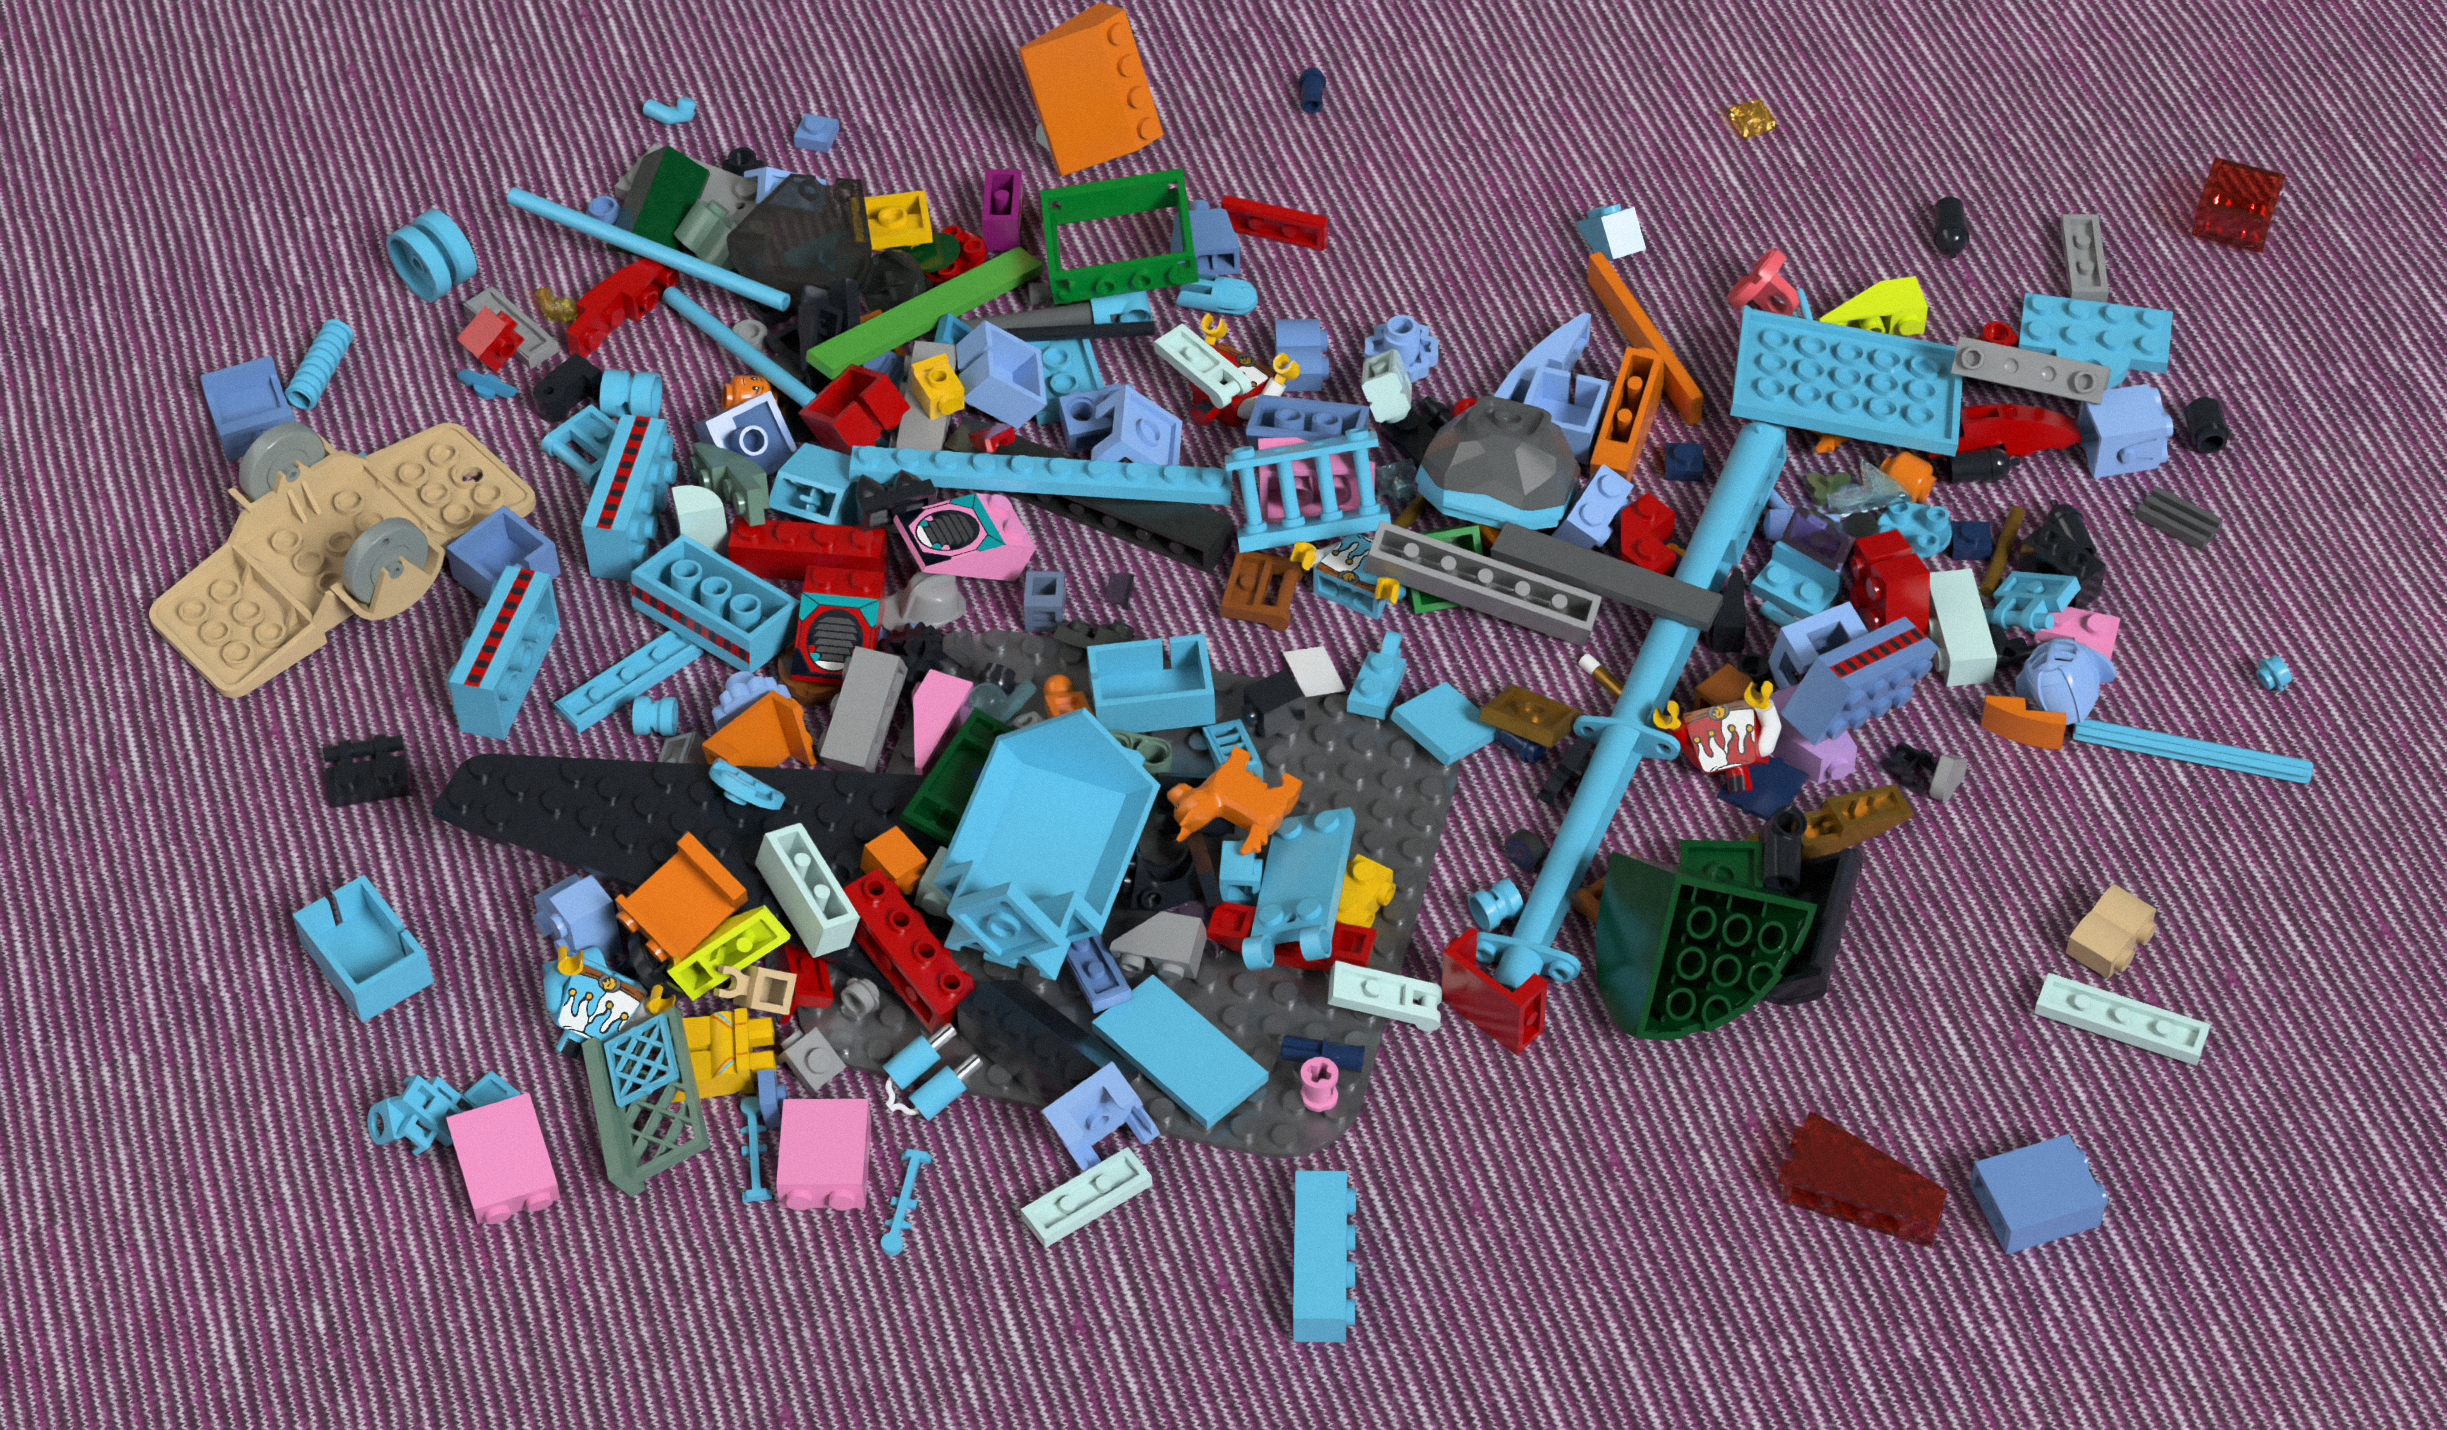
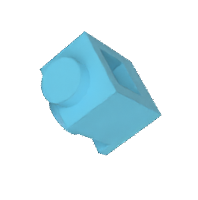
M1246 840L1223 841L1219 875V890L1222 900L1242 905L1257 906L1263 878V859H1256V853L1254 852L1244 856L1240 855L1239 851Z

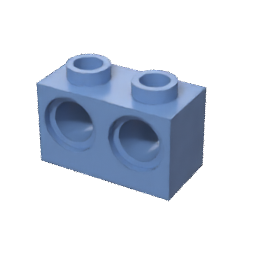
M1130 383V384H1125V385H1128L1129 387H1131V388L1133 389L1132 383ZM1111 384L1103 389L1089 392L1075 391L1067 396L1059 397V419L1069 454L1092 450L1095 445L1112 434L1114 415L1097 420L1095 418L1096 406L1124 385ZM1085 417V418H1087L1088 420H1086V421H1078V420H1075V418Z

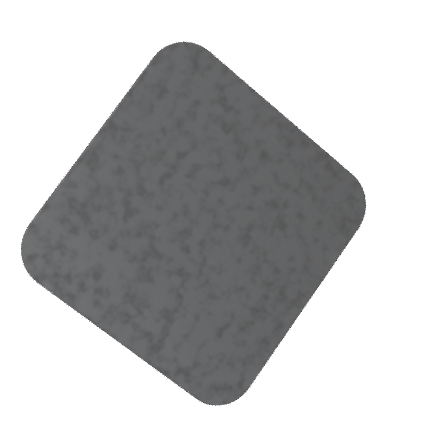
M994 629L989 632L972 635L977 663L966 669L950 656L939 661L944 668L938 672L973 682L975 708L1006 725L1013 722L1018 716L1035 711L1045 720L1048 719L1044 710L1043 686L1045 681L1055 674L1069 677L1074 684V692L1083 691L1094 715L1086 648L1070 645L1053 638ZM1163 660V670L1171 669L1170 661ZM987 663H997L1006 666L1016 673L1014 681L1017 685L1014 692L1010 696H1004L1001 701L994 702L992 705H987L983 700V694L979 689V682L977 680L979 671L984 670ZM1211 669L1215 693V724L1241 719L1261 760L1263 782L1268 784V788L1281 786L1280 780L1285 772L1303 782L1301 791L1298 794L1300 795L1298 802L1291 813L1284 816L1283 819L1350 807L1356 820L1348 859L1352 861L1357 854H1360L1393 870V883L1396 884L1395 893L1387 906L1381 905L1375 913V919L1371 928L1377 929V936L1365 968L1400 975L1456 788L1458 760L1445 766L1390 719L1392 712L1399 705L1391 704L1385 720L1347 712V699L1349 696L1337 693L1305 697V720L1264 739L1255 726L1251 728L1247 725L1241 712V706L1244 705V687L1262 679ZM913 705L885 773L916 775ZM1211 725L1136 733L1160 738L1170 744L1172 748L1173 773L1211 775L1216 770L1202 732L1203 727ZM1231 733V734H1227V735H1222V736H1218V737H1216V738H1220V737H1224V736H1228V735H1232V734H1236V733ZM1239 741L1220 745V747L1237 744ZM1157 793L1138 843L1141 853L1146 860H1151L1157 865H1165L1177 861L1184 854L1188 842L1187 838L1181 842L1176 841L1179 834H1170L1164 830L1153 829ZM1238 825L1235 826L1234 834L1227 833L1223 836H1209L1202 832L1218 886L1223 841L1246 840L1249 835L1248 831ZM1272 834L1268 835L1267 844L1265 846L1261 845V852L1256 853V859H1263V875ZM1119 888L1103 931L1100 934L1108 950L1112 941L1159 912L1131 909L1127 894L1121 893ZM1205 898L1162 911L1201 918L1207 931L1215 906L1208 908ZM937 916L930 928V932L937 940L945 943L953 922ZM1208 937L1196 979L1183 977L1182 980L1175 981L1160 976L1158 972L1143 970L1142 973H1131L1119 967L1131 991L1151 975H1155L1268 1072V1081L1207 1130L1138 1070L1139 1076L1129 1085L1141 1100L1143 1109L1156 1125L1161 1136L1260 1157L1294 1158L1314 1153L1338 1140L1354 1123L1364 1100L1387 1018L1329 1005L1330 971L1299 969L1273 964L1270 968L1250 971L1246 967L1241 953L1231 950ZM962 946L960 951L949 949L951 958L962 971H966L975 981L976 988L985 981L1018 980L1134 1067L1092 1030V1021L1108 1009L1093 1013L1065 960L1056 981L1039 976L1040 971L1037 968L1019 962L1015 969L983 959L984 952ZM826 961L834 999L828 1009L797 1006L799 1023L804 1035L817 1027L847 1066L846 1068L889 1078L890 1075L882 1066L919 1035L922 1034L928 1040L932 1036L931 1033L896 990L892 993L878 985L875 986L879 991V1008L872 1013L868 1012L863 1017L853 1014L844 1005L841 992L847 987V981L850 978H857L858 981L863 978ZM958 1019L950 1023L956 1029L957 1034L936 1051L941 1059L912 1082L924 1085L946 1065L953 1071L972 1054H977L981 1058L983 1065L962 1082L967 1088L963 1092L964 1094L1043 1110L1050 1105L961 1037ZM1285 1035L1323 1041L1325 1036L1328 1037L1330 1042L1365 1046L1361 1073L1338 1068L1339 1078L1335 1084L1338 1091V1101L1332 1109L1315 1112L1303 1105L1301 1089L1304 1084L1301 1081L1300 1071L1304 1063L1283 1060L1280 1057L1282 1039ZM1126 1122L1119 1126L1130 1129Z

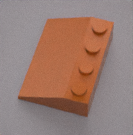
M1099 2L1017 49L1059 176H1065L1138 151L1164 135L1125 9Z

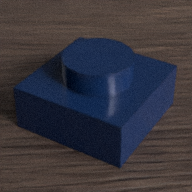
M1666 442L1664 480L1702 482L1703 444Z
M1951 521L1952 560H1991L1992 540L1990 522Z

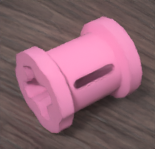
M1314 1057L1307 1060L1302 1065L1300 1071L1301 1081L1304 1084L1301 1089L1303 1105L1315 1112L1330 1110L1338 1101V1091L1335 1085L1339 1078L1338 1068L1328 1058Z

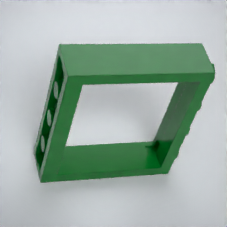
M1183 168L1040 190L1048 273L1054 304L1199 282ZM1177 183L1178 188L1168 189L1167 184ZM1060 201V206H1050V203ZM1177 206L1183 252L1062 271L1057 225Z

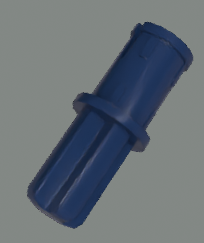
M1285 1035L1282 1039L1280 1057L1283 1060L1305 1063L1314 1057H1324L1333 1061L1339 1069L1361 1073L1365 1046L1330 1042L1328 1037L1325 1036L1323 1041Z

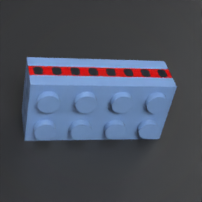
M1904 616L1818 656L1780 714L1813 745H1817L1829 738L1832 741L1836 740L1845 730L1851 727L1856 730L1872 717L1879 719L1890 708L1895 706L1899 709L1904 706L1914 694V691L1911 689L1912 686L1932 668L1933 663L1930 660L1939 647Z

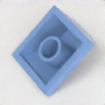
M771 391L724 409L693 424L701 443L715 445L741 454L759 465L766 472L767 476L778 471L798 450Z

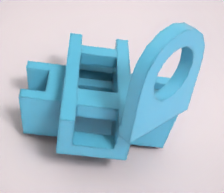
M419 1075L404 1079L402 1083L407 1088L402 1095L382 1100L374 1104L369 1110L368 1130L374 1143L385 1145L406 1136L416 1144L411 1151L416 1156L426 1151L435 1138L444 1146H450L453 1142L446 1117L464 1112L456 1106L462 1096L438 1076L425 1081ZM427 1101H429V1104L427 1105L426 1109H424L423 1107L425 1106ZM378 1114L381 1115L384 1123L382 1135L377 1127ZM417 1120L427 1127L425 1131L416 1124Z

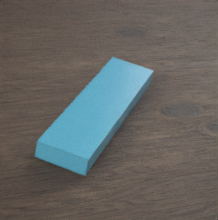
M670 629L554 702L555 712L579 734L703 655L704 650Z

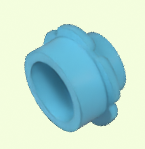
M2277 655L2259 660L2260 668L2256 670V675L2261 684L2267 690L2275 688L2278 692L2284 691L2283 686L2292 681V676L2283 660Z

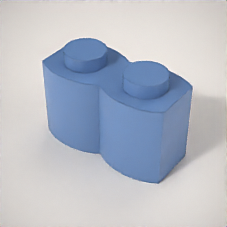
M1275 319V357L1280 353H1285L1290 357V361L1284 369L1293 360L1300 366L1299 376L1284 382L1286 386L1284 391H1322V380H1329V358L1322 357L1321 352H1327V330H1320L1319 319Z

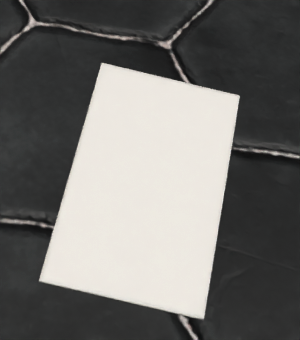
M1324 646L1283 652L1305 697L1346 691Z

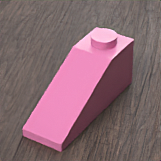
M932 669L929 670L922 683L918 682L915 685L911 695V704L914 711L916 775H929L975 708L973 682Z

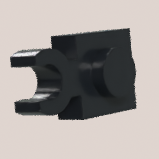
M1579 736L1544 783L1543 788L1536 797L1550 806L1570 778L1577 782L1588 767L1589 761L1584 758L1592 744Z

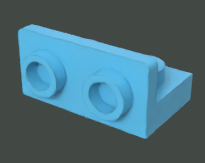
M1778 540L1773 545L1772 559L1752 581L1750 593L1765 601H1770L1777 607L1803 620L1831 609L1841 597L1844 574L1831 564L1824 563L1802 552L1799 548Z

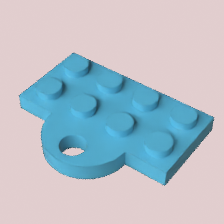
M2025 293L2018 348L2109 367L2111 373L2107 386L2108 390L2119 385L2126 378L2129 369L2166 374L2173 311Z

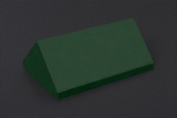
M669 145L643 156L615 226L679 251L682 242L674 235V232L697 199L701 198L710 176L709 170ZM610 243L606 245L608 250L645 258Z

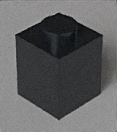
M1283 669L1244 687V705L1241 706V712L1247 725L1251 728L1255 726L1261 736L1266 739L1305 720V694L1287 671Z

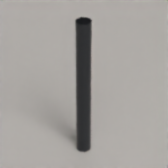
M1154 321L1007 328L1008 333L1025 342L1155 335Z

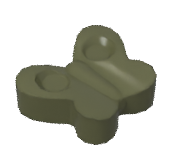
M1816 472L1809 473L1806 477V488L1814 495L1813 503L1816 506H1823L1828 501H1832L1838 506H1844L1847 500V491L1850 488L1851 476L1846 472H1839L1828 477Z

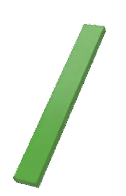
M1018 246L807 350L806 361L832 380L850 364L860 366L938 327L939 319L948 312L958 317L1042 275L1044 264Z

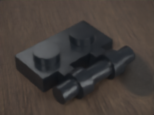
M1430 396L1423 398L1420 402V407L1426 412L1425 414L1419 416L1411 408L1404 419L1395 423H1387V421L1381 423V435L1417 470L1429 444L1436 435L1433 429L1438 426L1442 427L1453 419L1450 416V410L1442 402H1436Z
M386 733L374 735L372 740L351 743V740L348 739L338 741V745L323 747L325 763L341 761L340 766L325 768L330 808L410 795L405 755L390 757V752L405 750L403 735L387 737ZM376 755L377 760L354 763V758Z

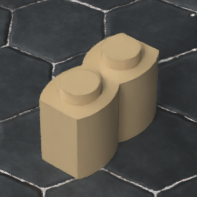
M2113 884L2101 896L2092 911L2074 929L2069 937L2066 954L2107 979L2116 970L2120 972L2125 971L2134 957L2135 951L2133 949L2139 943L2146 945L2157 928V924L2153 922L2156 908Z

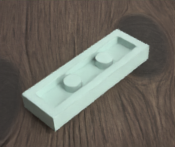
M1126 1147L1021 1209V1218L1044 1248L1152 1186V1176L1129 1147Z

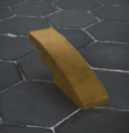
M1896 784L1825 798L1822 809L1804 812L1808 825L1806 831L1801 836V861L1836 853L1844 848L1875 837L1911 819L1914 812ZM1759 832L1747 834L1745 841H1759Z

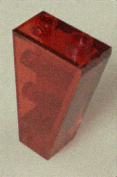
M1809 1111L1804 1127L1797 1125L1790 1143V1150L1795 1151L1792 1161L1784 1159L1779 1172L1777 1183L1784 1185L1782 1203L1932 1248L1943 1215L1948 1190L1821 1115Z

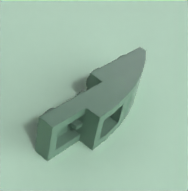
M701 442L693 443L694 457H689V469L693 480L697 479L700 487L714 492L722 502H731L737 515H742L750 527L765 524L764 509L770 508L766 472L752 460L731 450Z

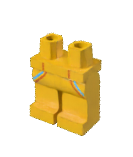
M747 1007L736 1008L734 1012L721 1011L710 1016L682 1018L700 1099L730 1095L742 1090V1094L755 1093V1081H758L757 1071L774 1068L776 1074L773 1050L753 1052V1047L775 1045L772 1017L749 1018ZM678 1090L671 1103L685 1101V1092Z

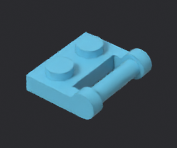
M590 404L548 433L542 440L541 448L548 455L560 458L582 476L585 484L594 489L617 424ZM573 440L595 457L597 461L591 465L568 447L566 443Z

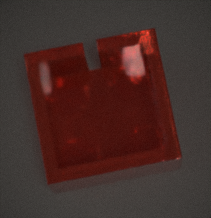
M2215 157L2198 203L2191 236L2263 253L2279 207L2286 174Z

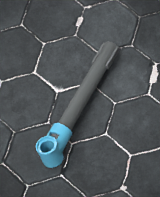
M1144 290L1089 299V302L970 320L961 319L960 321L974 330L986 320L1007 332V328L1152 321L1153 317L1147 292ZM937 327L925 333L926 342L935 341Z

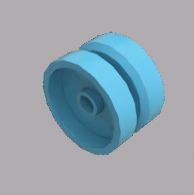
M431 208L413 219L412 226L405 225L387 236L386 247L395 270L410 290L424 301L432 303L450 292L451 285H460L476 274V259L469 242L451 218L440 210Z

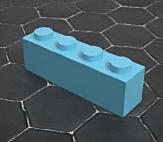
M1296 1170L1293 1342H1346V1325H1355V1299H1346V1288H1355V1261H1347V1251H1355V1225L1347 1224V1214H1356V1188H1347V1171Z

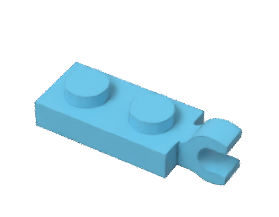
M1388 630L1383 640L1381 653L1368 652L1347 699V712L1385 720L1406 672L1407 659L1400 658L1402 649L1399 648L1403 633Z

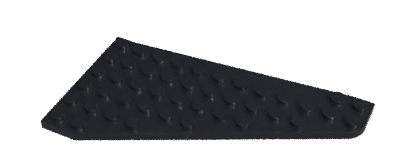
M481 754L466 760L459 766L432 806L433 816L469 833L504 846H508L509 843L636 890L678 852L677 842L690 832L747 890L748 900L729 918L765 905L791 935L790 939L783 944L809 954L810 952L755 864L765 833L801 823L826 864L831 861L847 863L855 872L857 880L866 875L860 868L864 845L896 825L927 858L925 872L940 846L946 849L949 848L946 844L900 819L903 811L928 775L735 766L784 794L786 798L780 810H771L749 802L746 805H741L728 799L724 795L725 789L715 783L709 776L708 772L712 766L710 764ZM917 890L909 895L903 893L901 896L912 909L920 912L925 920L926 927L930 930L937 916L927 913L923 908L914 904ZM852 937L849 947L818 956V958L858 977L868 979L875 985L892 993L895 990L854 937Z

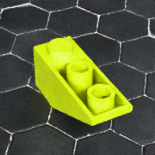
M1916 276L1880 281L1819 318V321L1896 336H1908L1924 333L1928 306Z

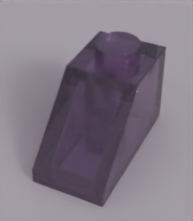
M1796 506L1780 541L1829 569L1840 573L1856 537L1850 528L1822 513Z

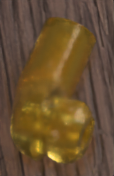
M549 287L539 288L535 292V299L548 320L552 322H568L578 319L577 301H574L572 298H556Z

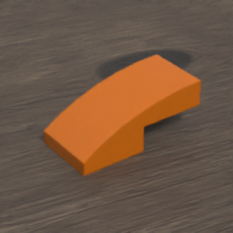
M1985 695L1981 727L2018 743L2061 750L2066 728V713L2026 710L2025 698Z

